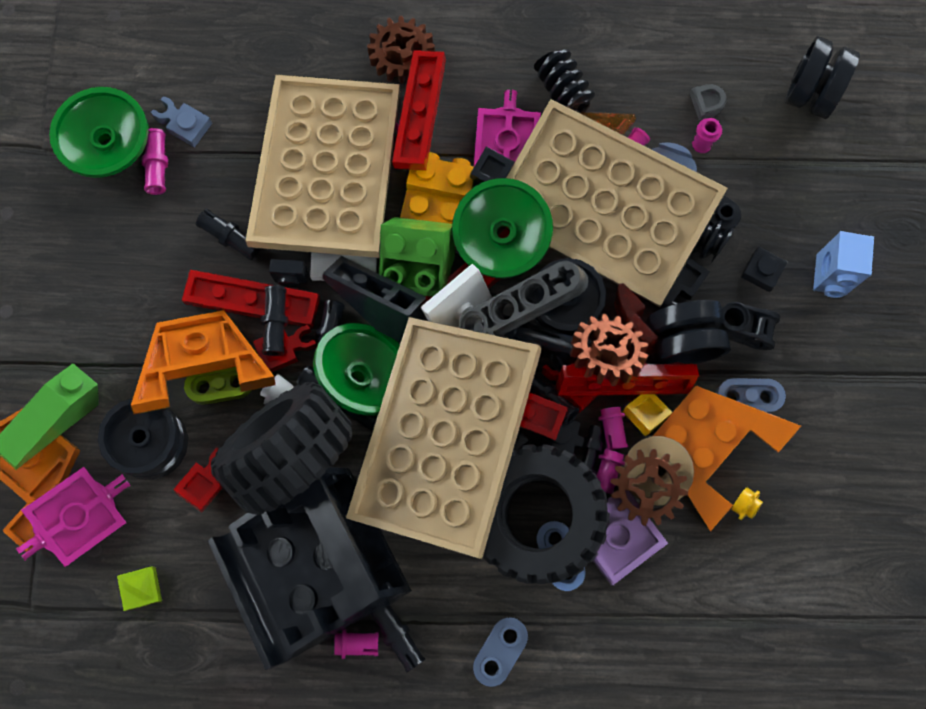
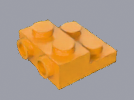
M429 152L426 170H409L406 183L407 190L400 218L453 224L458 204L474 187L475 180L470 178V173L474 167L466 159L454 158L452 162L440 160L437 154Z

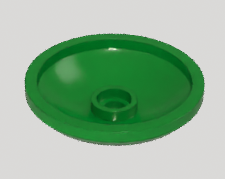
M94 87L72 95L58 108L51 122L49 136L54 154L66 168L81 176L101 178L115 175L127 169L139 158L146 146L149 128L144 111L132 96L115 88ZM111 139L109 143L103 145L105 140Z
M498 178L475 186L462 198L454 214L452 233L456 249L468 266L473 264L480 270L482 275L505 279L517 277L530 271L544 258L552 241L553 220L546 201L533 187L519 180ZM502 228H507L510 234L506 238H500L498 231Z
M350 323L337 326L322 337L315 350L313 367L316 379L333 401L342 408L361 415H378L400 345L396 340L377 331L370 325Z

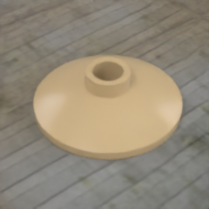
M664 436L648 437L635 444L627 454L633 460H636L637 450L640 449L645 457H649L651 449H656L657 458L659 459L668 453L670 455L668 462L670 466L676 463L681 465L676 472L677 476H687V480L680 483V488L688 491L691 487L694 477V466L691 456L674 439ZM645 463L634 467L627 477L636 478L642 474ZM667 471L664 475L659 476L664 483L672 484ZM647 477L645 483H632V486L639 487V489L645 491V497H650L652 491L665 490V488L653 483V477ZM631 491L638 499H640L634 491ZM662 496L654 502V505H665L670 497Z

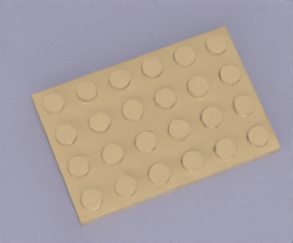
M275 75L246 235L248 247L380 257V229L385 217L400 84Z
M552 99L549 101L506 177L530 185L546 201L553 220V235L550 249L567 258L584 261L593 266L600 276L658 307L662 306L727 191V187Z
M409 317L346 518L482 559L541 354V347L536 344Z

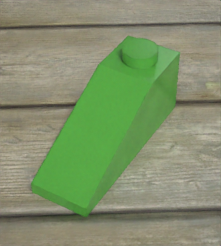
M72 363L48 381L0 433V456L17 470L99 405L98 384Z

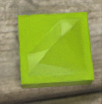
M151 566L117 576L124 611L162 601L156 567Z

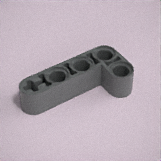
M570 261L558 262L466 311L459 320V328L474 331L475 322L482 318L484 328L481 333L505 338L504 334L582 294L588 286L587 274L582 268ZM569 272L574 275L570 278L572 283L570 286L564 284L568 280L566 274ZM543 287L545 292L544 298L535 304L532 299L533 292L537 288ZM512 302L514 312L509 319L505 320L503 309L508 303Z

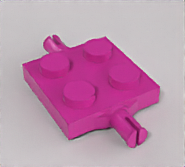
M510 89L504 91V107L496 109L478 108L474 166L486 146L514 162L517 160L541 117V112H527L516 108L517 91L512 90L511 101H509Z
M85 467L81 468L21 510L32 524L35 536L17 547L16 550L20 554L33 545V548L21 555L26 561L27 558L45 547L53 552L63 566L66 567L127 523L116 509L113 497L131 485L126 481L116 489L114 488L126 479L121 474L104 487L93 479Z

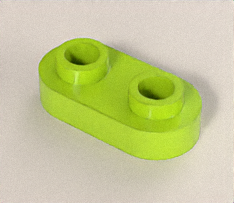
M236 367L188 376L184 383L186 395L192 401L201 405L240 399L252 391L241 392L240 387H233L234 379L238 378ZM208 383L209 390L206 393H200V386Z

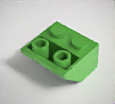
M394 217L381 224L379 274L421 295L434 296L447 285L455 257L452 224Z

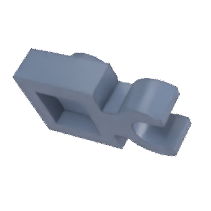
M162 97L160 100L168 110L164 113H159L153 109L151 113L155 120L161 124H167L166 129L170 134L195 148L212 125L211 119L185 103L178 110L171 99Z

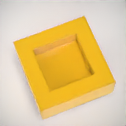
M655 394L638 396L622 411L645 437L665 422L673 413Z

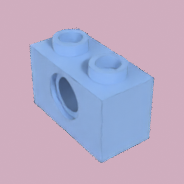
M840 231L816 254L813 290L824 292L828 297L839 298L846 296L871 276L874 236Z

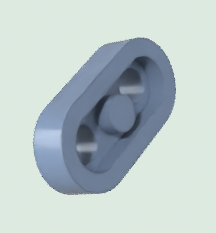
M732 378L719 385L715 392L727 397L728 392H731L736 396V401L769 414L780 409L786 399L784 388L773 379ZM761 393H766L769 396V403H764L761 400Z
M504 618L493 627L473 663L474 675L481 684L489 687L498 686L509 675L528 640L527 629L521 621L515 618ZM507 629H513L517 634V638L513 643H506L503 638V634ZM488 661H495L498 664V671L493 675L487 674L484 670V666Z

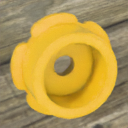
M748 487L743 490L731 509L740 515L738 519L742 520L746 516L752 519L763 504V501L758 499L760 492L758 490L754 492Z

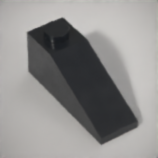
M343 256L337 259L322 275V279L372 327L400 343L408 318L423 320L424 313L421 307L425 304V296Z

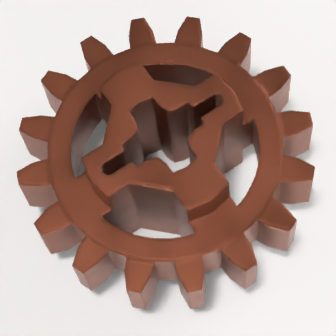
M399 16L398 23H394L388 18L386 27L378 24L376 26L377 34H370L371 44L367 45L371 67L376 66L377 75L380 76L386 72L387 81L391 82L395 76L399 78L400 84H403L405 77L409 76L413 50L435 51L432 33H426V25L422 24L416 27L415 18H412L409 23H404L403 16Z
M603 314L600 321L591 316L587 324L582 322L579 324L578 330L574 333L571 341L573 346L570 356L577 357L574 365L576 368L585 367L587 369L584 375L586 378L594 374L597 376V384H601L604 379H609L610 384L616 386L619 378L627 384L632 376L638 377L648 358V355L645 354L648 343L640 342L643 335L641 331L634 333L631 331L632 322L623 325L621 324L620 316H617L614 321H609L608 316ZM590 339L592 342L588 348L587 341ZM629 352H630V360L627 359V356H628Z
M641 449L637 450L636 460L626 455L624 459L627 466L625 468L621 466L614 468L621 474L620 478L611 479L610 481L613 485L618 486V491L611 494L612 498H621L622 500L617 509L622 511L628 508L630 510L628 520L630 521L637 515L641 516V524L646 526L649 518H653L657 525H661V516L664 514L672 520L674 515L671 509L674 506L680 509L684 507L678 501V497L688 495V491L680 488V483L685 482L687 476H677L676 474L681 467L680 463L670 466L668 464L670 455L666 453L659 459L657 458L656 449H651L649 457H645ZM645 463L642 474L636 478L627 477L634 467ZM658 466L667 471L672 484L662 481L658 475ZM647 477H653V483L665 488V490L652 491L650 497H645V491L639 489V487L632 486V483H645ZM625 490L634 491L640 498L639 508L631 504ZM662 496L670 497L663 507L653 510L655 501Z

